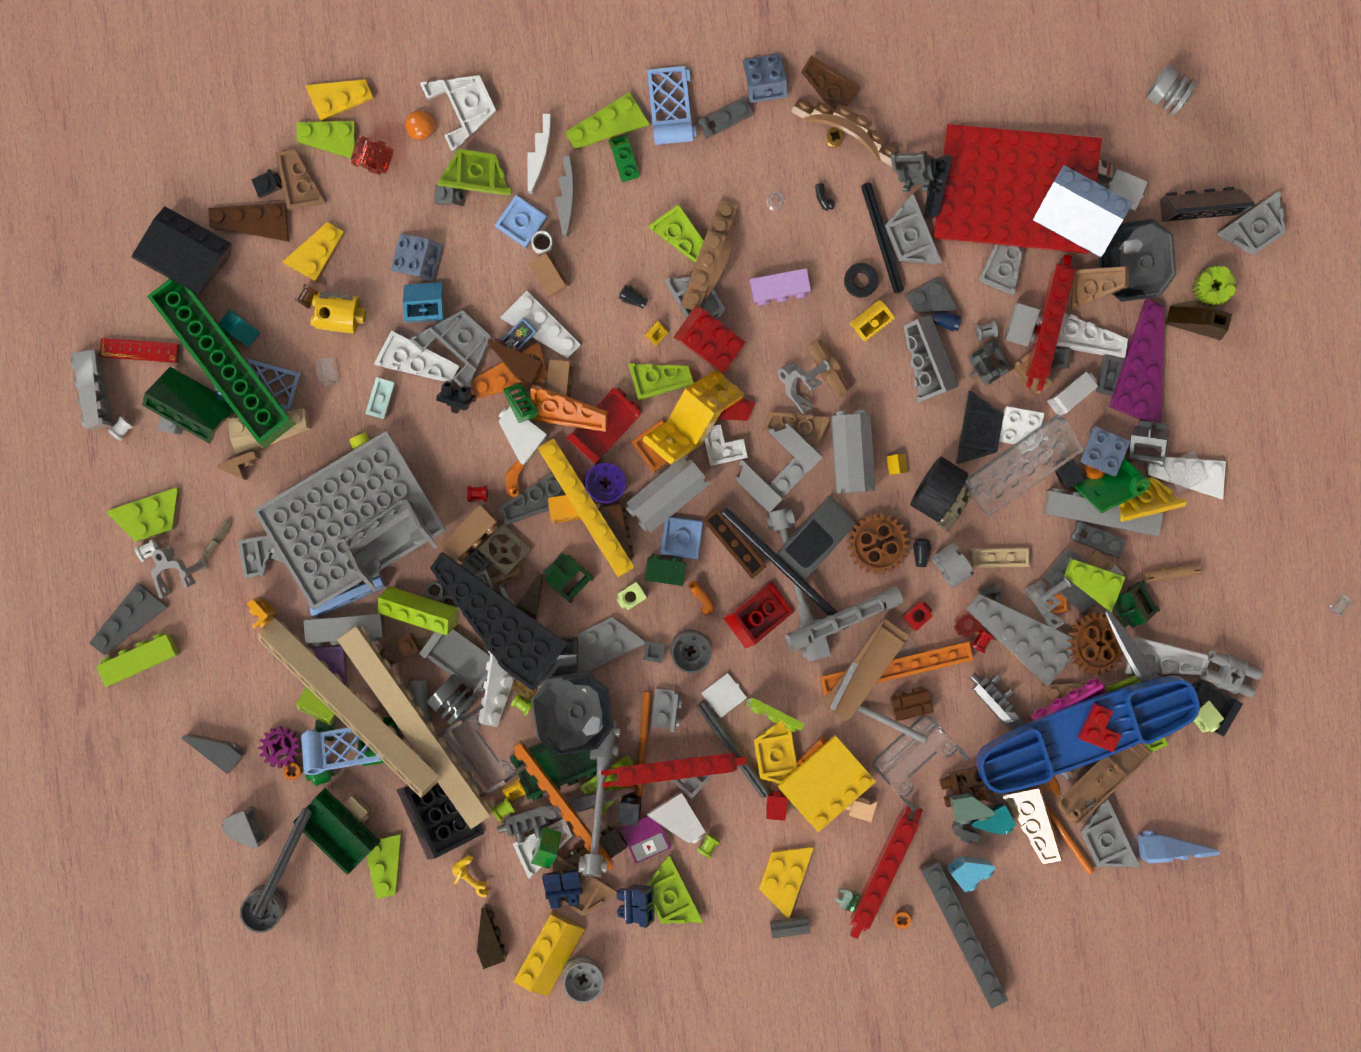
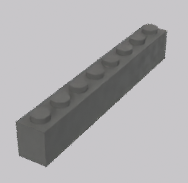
M934 859L919 867L988 1005L993 1009L1008 1001V998L939 862Z

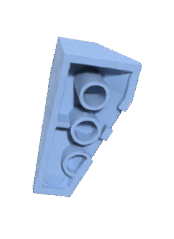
M1145 830L1143 834H1137L1139 857L1147 863L1171 862L1173 857L1186 860L1190 858V855L1197 858L1220 855V851L1216 848L1155 833L1154 830Z

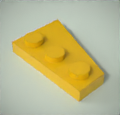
M366 80L305 85L321 122L374 99Z
M326 222L282 263L317 282L345 232Z

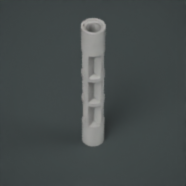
M896 586L891 587L870 599L856 605L853 604L834 615H828L825 619L786 634V642L792 652L800 650L821 638L838 633L839 630L850 625L860 623L868 617L902 604V595Z

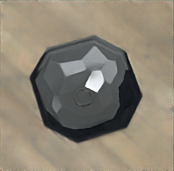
M1154 219L1120 224L1102 257H1099L1100 268L1129 267V287L1112 293L1121 302L1159 297L1167 290L1176 276L1173 235Z
M588 672L547 677L531 699L537 739L558 755L599 749L614 728L609 688Z

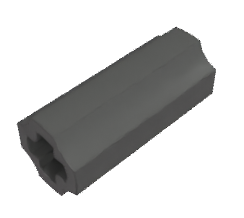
M808 916L770 921L772 939L810 934Z

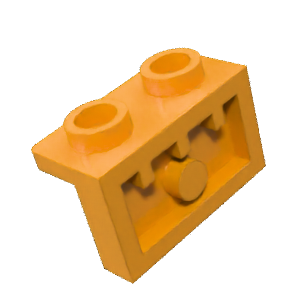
M262 596L253 598L247 603L250 607V613L260 618L252 625L254 629L264 628L277 614Z

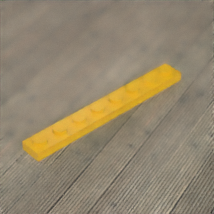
M554 438L538 447L537 449L616 576L619 578L634 569L632 562Z

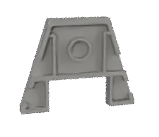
M462 310L441 321V323L413 336L410 341L423 352L437 338L466 364L453 378V381L460 387H469L488 345L487 341L491 336Z

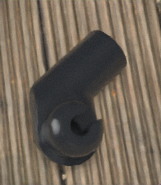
M816 184V197L820 206L825 211L833 210L834 201L826 199L824 184Z

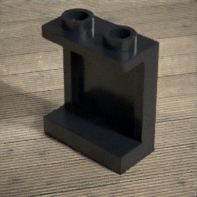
M1198 679L1192 686L1197 693L1199 705L1210 701L1224 719L1219 723L1221 726L1214 732L1224 737L1243 703L1207 684L1204 680Z

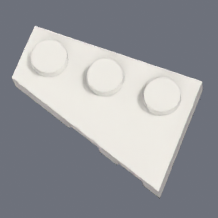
M564 819L547 827L562 832L558 851L573 837L568 823ZM535 833L525 837L524 843H513L528 879H531L542 868L541 866L531 864L539 838H536Z

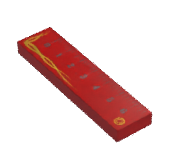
M101 338L99 357L178 363L179 344Z

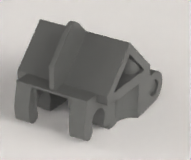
M927 151L910 154L892 152L891 162L893 171L898 174L899 181L901 183L904 182L902 191L909 192L913 185H923L922 192L929 191L932 180L935 179L937 160L928 155Z
M997 339L968 356L970 363L975 369V372L971 373L969 377L977 373L986 386L1015 368L1014 365L1010 364L999 347ZM993 352L1002 364L1001 366L994 367L989 359Z
M1139 420V425H1134L1131 435L1129 462L1139 461L1159 464L1160 467H1164L1170 430H1167V424ZM1142 447L1155 448L1161 452V457L1137 454L1135 449H1141Z

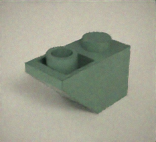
M969 793L949 796L953 819L959 824L971 823V820L975 819L985 821L990 819V816H995L991 808Z

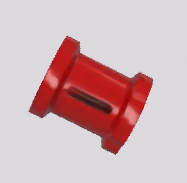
M468 485L467 501L484 500V502H488V486L472 487Z
M979 629L978 636L970 646L985 654L987 645L994 637Z

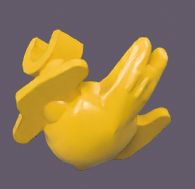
M467 854L465 858L455 862L452 866L453 875L456 877L453 884L458 883L459 879H464L476 889L477 895L487 897L489 890L486 889L487 882H478L468 874V864L472 862L474 857Z

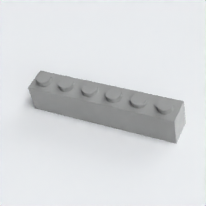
M1053 488L1052 491L1046 492L1042 514L1159 536L1164 513L1121 522L1119 505L1104 513H1100L1080 493L1072 492L1071 495L1064 494V490Z

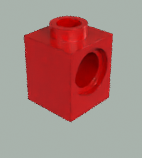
M918 601L901 617L914 631H917L933 615L930 613L932 609L926 602L922 604ZM916 610H922L923 618L921 620L914 618Z
M772 791V794L767 796L766 819L786 821L787 797L781 791Z

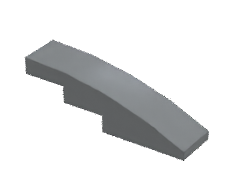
M570 155L562 157L566 176L558 177L562 196L555 197L564 238L568 237L574 202V182Z

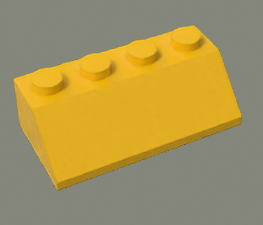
M552 910L513 982L530 992L549 996L586 928Z

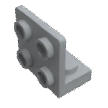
M656 688L651 727L670 729V732H674V728L679 727L680 715L676 714L677 708L681 709L682 696L678 695V690Z

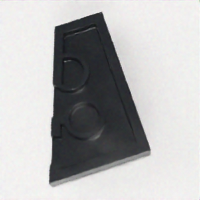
M944 155L936 159L935 179L932 180L931 188L927 191L924 218L932 219L938 217L941 212L942 198L953 156Z

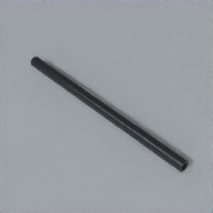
M728 507L722 510L720 514L827 615L838 613Z

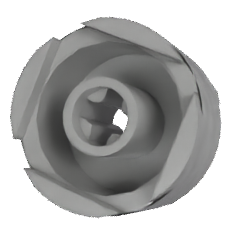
M951 543L931 558L934 565L942 572V578L951 588L958 586L975 574L963 553H958L957 550L959 548L955 543Z

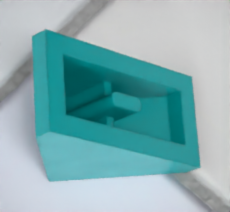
M231 309L228 310L219 322L227 333L247 347H250L261 333Z

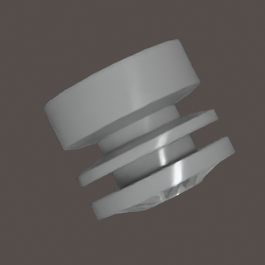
M1168 64L1151 86L1146 99L1156 105L1162 99L1166 100L1162 109L1166 111L1172 104L1169 113L1174 116L1190 99L1197 81L1191 79L1185 85L1189 76L1184 75L1180 80H1177L1180 70Z
M579 956L572 958L562 970V982L565 993L571 1000L577 1003L591 1002L603 990L604 980L600 967L589 957ZM582 974H585L586 979L579 981L578 976L581 977Z

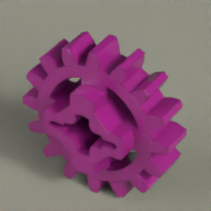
M278 726L277 731L275 728H270L271 733L265 732L266 738L260 739V742L263 743V746L258 747V749L263 750L260 757H266L264 763L271 762L270 767H275L276 764L278 768H282L283 764L289 767V761L296 762L294 756H300V753L297 752V749L302 748L301 745H297L300 738H294L296 732H290V728L285 727L283 730L281 726ZM278 735L277 739L271 740L273 737ZM278 744L283 747L282 750L277 748ZM289 754L285 759L280 760L284 755Z

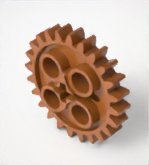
M872 513V519L865 515V522L859 519L860 526L853 525L856 531L849 532L853 536V539L847 540L852 543V546H849L847 549L853 550V553L849 556H856L853 563L860 562V569L866 566L867 573L871 569H873L875 575H877L878 570L882 574H885V569L892 572L891 566L899 568L897 562L904 563V560L901 558L902 555L908 556V553L904 551V549L910 548L909 545L905 544L910 538H904V534L908 531H901L903 524L896 525L898 519L895 518L891 521L890 514L884 518L883 513H880L879 518H877L876 514ZM883 525L888 528V534L884 537L878 532L879 528ZM864 533L869 534L871 537V541L868 544H863L861 541V536ZM894 536V539L882 543L880 549L879 547H873L868 551H863V548L875 544L876 539L881 541ZM889 543H893L896 546V551L893 554H889L886 550ZM871 551L878 553V559L875 562L869 559Z
M1089 613V616L1082 615V619L1076 620L1078 625H1072L1074 632H1068L1072 639L1067 640V642L1071 643L1067 650H1072L1073 652L1069 657H1075L1073 664H1079L1078 669L1084 670V673L1104 675L1105 672H1111V668H1117L1115 662H1122L1119 656L1124 655V653L1121 651V647L1106 614Z

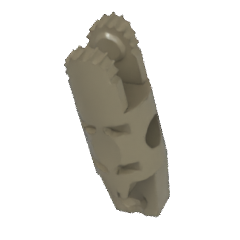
M964 484L957 499L945 516L937 523V526L945 531L950 530L973 494L972 489L967 488Z

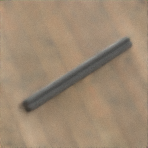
M705 701L699 703L697 709L728 752L735 753L736 758L745 757ZM746 759L747 764L739 765L740 769L761 798L770 794L769 789Z
M307 808L301 810L257 902L253 915L259 918L263 917L312 814L311 810Z

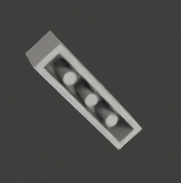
M382 614L304 620L305 643H311V647L323 646V642L329 641L330 645H338L337 639L357 624L360 627L364 626L371 642L380 641V637L385 636L384 616Z

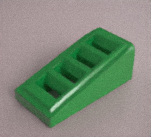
M521 383L503 389L504 395L518 423L536 418L538 414L537 408ZM517 389H518V391H519V393H516V394H513V395L510 393L511 391H514V390H517ZM521 396L522 399L515 401L514 398Z

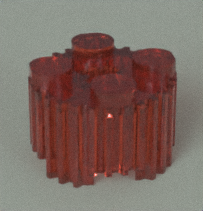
M358 136L350 163L356 167H359V164H361V167L374 174L381 175V172L386 174L394 149L385 146L386 143L375 139L373 143L364 136Z

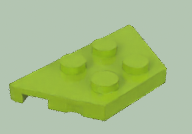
M457 149L437 183V186L508 196L511 194V189L507 187L504 180L505 175L499 167L496 154Z
M176 487L108 510L107 514L135 542L174 530V516L177 510L176 501L179 488Z
M667 856L646 884V886H653L654 911L660 923H703L671 856Z

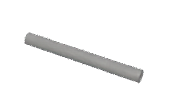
M862 704L857 709V711L924 744L928 739L927 736Z

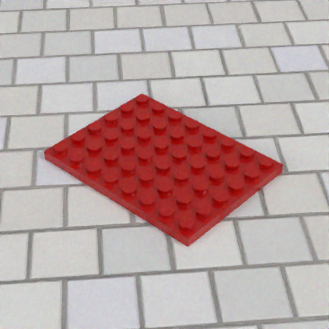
M947 124L944 155L953 157L942 198L941 212L936 217L934 239L1089 254L1088 250L1034 222L1033 219L1063 165L1097 183L1102 138Z

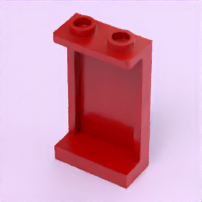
M613 387L596 406L599 409L608 411V428L606 432L577 427L567 437L595 465L642 414L639 411L641 407L635 401L630 403L625 398L627 394L620 388L616 390Z

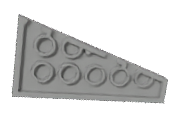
M977 594L965 608L1045 686H1049L1073 658L1069 657L1073 653L1072 650H1067L1071 646V643L1067 642L1068 639H1072L1071 636L1056 629L1052 631L1049 626L994 600Z

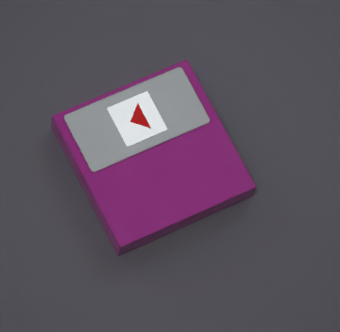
M648 816L641 818L638 826L626 825L620 828L636 864L671 848L662 826Z

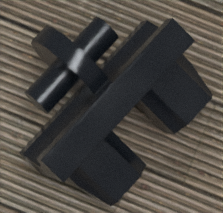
M446 381L441 386V392L436 396V401L451 406V412L457 414L460 410H467L470 404L476 401V396L471 394L470 387L461 386L456 390L454 389L453 382Z

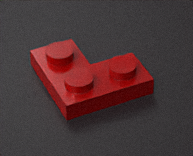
M1093 703L1077 737L1080 740L1114 752L1122 735L1120 732L1106 727L1113 711L1110 708Z

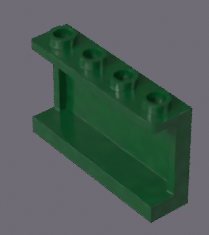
M169 367L145 392L142 406L209 444L214 439L215 432L228 417L232 418L234 416L233 409L223 396L172 367Z
M542 742L528 748L559 790L561 789L560 786L564 784L571 786L579 782L578 779L583 776L587 779L596 775L597 762L590 759L591 750L558 755ZM512 754L509 758L511 763L514 764L525 789L527 800L532 798L535 801L542 798L543 793L547 791H542L537 784L538 779L527 772L525 762L518 760L515 754Z
M326 788L306 807L312 811V814L303 833L347 875L381 842Z

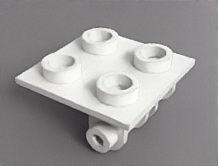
M1006 406L1003 410L1004 417L999 442L1035 448L1044 413Z

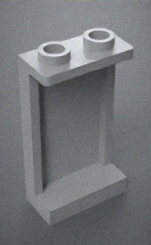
M455 629L447 636L434 632L419 654L434 662L450 675L455 674L463 681L464 685L473 690V693L483 692L484 681L487 680L488 675L486 665L490 661V654Z

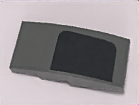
M830 496L826 497L817 510L812 512L800 527H797L777 552V555L805 580L834 550L856 522Z

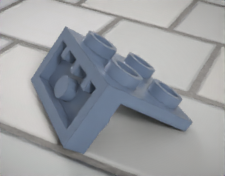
M780 54L743 60L750 103L787 97V80Z
M400 234L391 271L417 276L433 282L443 245L430 239Z
M1094 426L1088 431L1087 435L1090 438L1080 462L1111 476H1116L1131 441Z

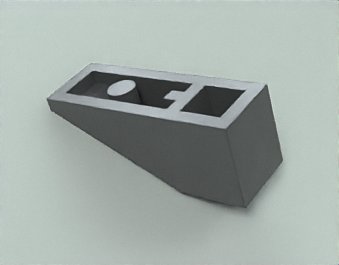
M189 733L181 738L226 774L230 773L245 755L242 751L243 748L235 742L232 744L229 741Z

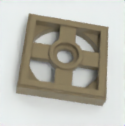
M503 523L477 551L506 576L531 549ZM505 534L510 539L506 543H501L496 536ZM489 543L496 548V553L493 556L489 552ZM515 544L520 548V556L518 558L511 552V548ZM502 547H505L507 549L506 554H503L500 549ZM501 558H506L512 564H501L498 561Z

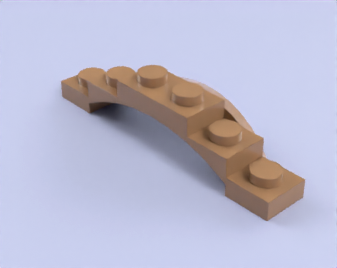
M800 98L797 100L791 111L792 113L801 117L806 122L828 124L850 134L860 141L876 160L892 167L891 154L897 151L892 146L883 144L886 137L882 136L879 131L870 129L873 122L869 121L866 116L858 115L849 107L840 104L835 110L829 104L820 101L814 107L807 100Z
M720 199L680 307L691 311L695 306L701 308L702 302L706 300L717 284L732 249L735 232L733 219L738 208L737 205Z

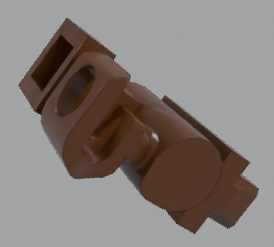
M977 766L949 772V776L939 779L942 790L952 788L953 794L943 796L946 807H951L949 796L969 793L980 801H995L993 791L987 786L983 790L974 791L972 786L985 784L979 775Z

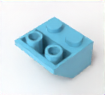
M966 856L958 857L946 867L964 892L968 890L969 892L973 891L979 885L978 882L983 878L986 880L991 877L996 869L988 859Z

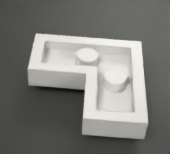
M721 424L712 427L705 439L710 466L748 458L744 439L725 443Z

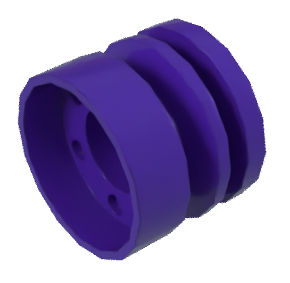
M607 462L597 463L587 472L585 488L590 497L595 501L611 503L619 499L624 493L626 486L625 476L621 469L614 464ZM603 477H607V480L610 481L606 488H603V485L599 483L603 480Z

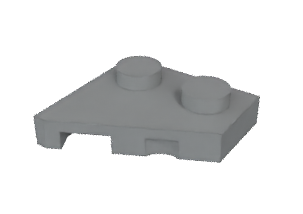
M269 536L238 540L244 578L265 575L271 556L270 551L273 546Z

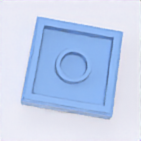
M515 195L494 226L527 248L532 240V236L540 230L548 216L518 195Z
M669 517L664 522L660 554L698 559L703 521Z

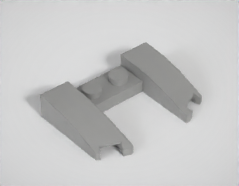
M788 423L785 424V429L775 432L774 428L768 431L794 456L788 465L768 484L742 459L739 465L743 466L740 477H735V480L769 513L823 457Z

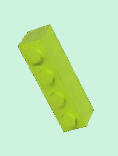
M388 586L378 597L379 614L447 636L458 623V608L391 586Z
M164 632L153 636L154 640L148 643L144 640L135 644L136 648L133 650L126 648L119 651V656L113 659L109 656L100 660L101 664L97 665L96 668L104 686H112L179 655L180 652L171 633L164 634Z

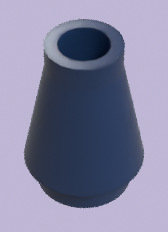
M935 312L933 317L934 324L952 332L954 330L959 331L962 316H959L958 313Z

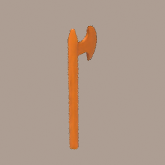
M643 691L638 764H645L651 699V692ZM643 784L625 787L634 788L636 790L634 791L635 794L643 797Z
M1054 776L1049 782L1038 785L1041 786L1043 794L1047 791H1052L1056 797L1059 796L1060 788ZM1045 800L1052 824L1087 874L1093 873V867Z

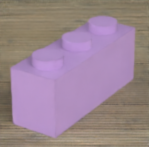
M807 268L749 280L753 304L758 303V306L770 304L769 301L777 300V303L788 301V297L793 296L796 299L805 298L811 292Z

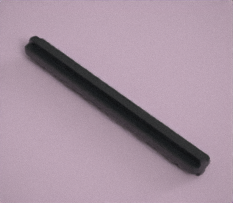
M868 182L863 184L861 189L893 292L899 293L904 290L872 184Z

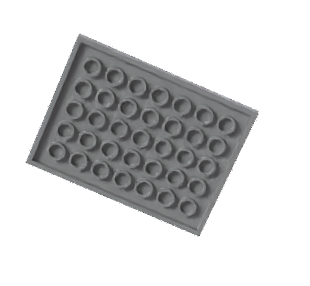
M388 431L383 432L253 510L313 610L363 581L352 565L344 547V541L350 534L398 501L405 499L412 505L430 531L433 539L447 531ZM410 540L380 561L382 569L425 543L414 544Z

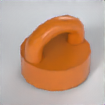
M1088 465L1085 467L1086 476L1090 479H1099L1105 475L1104 472Z

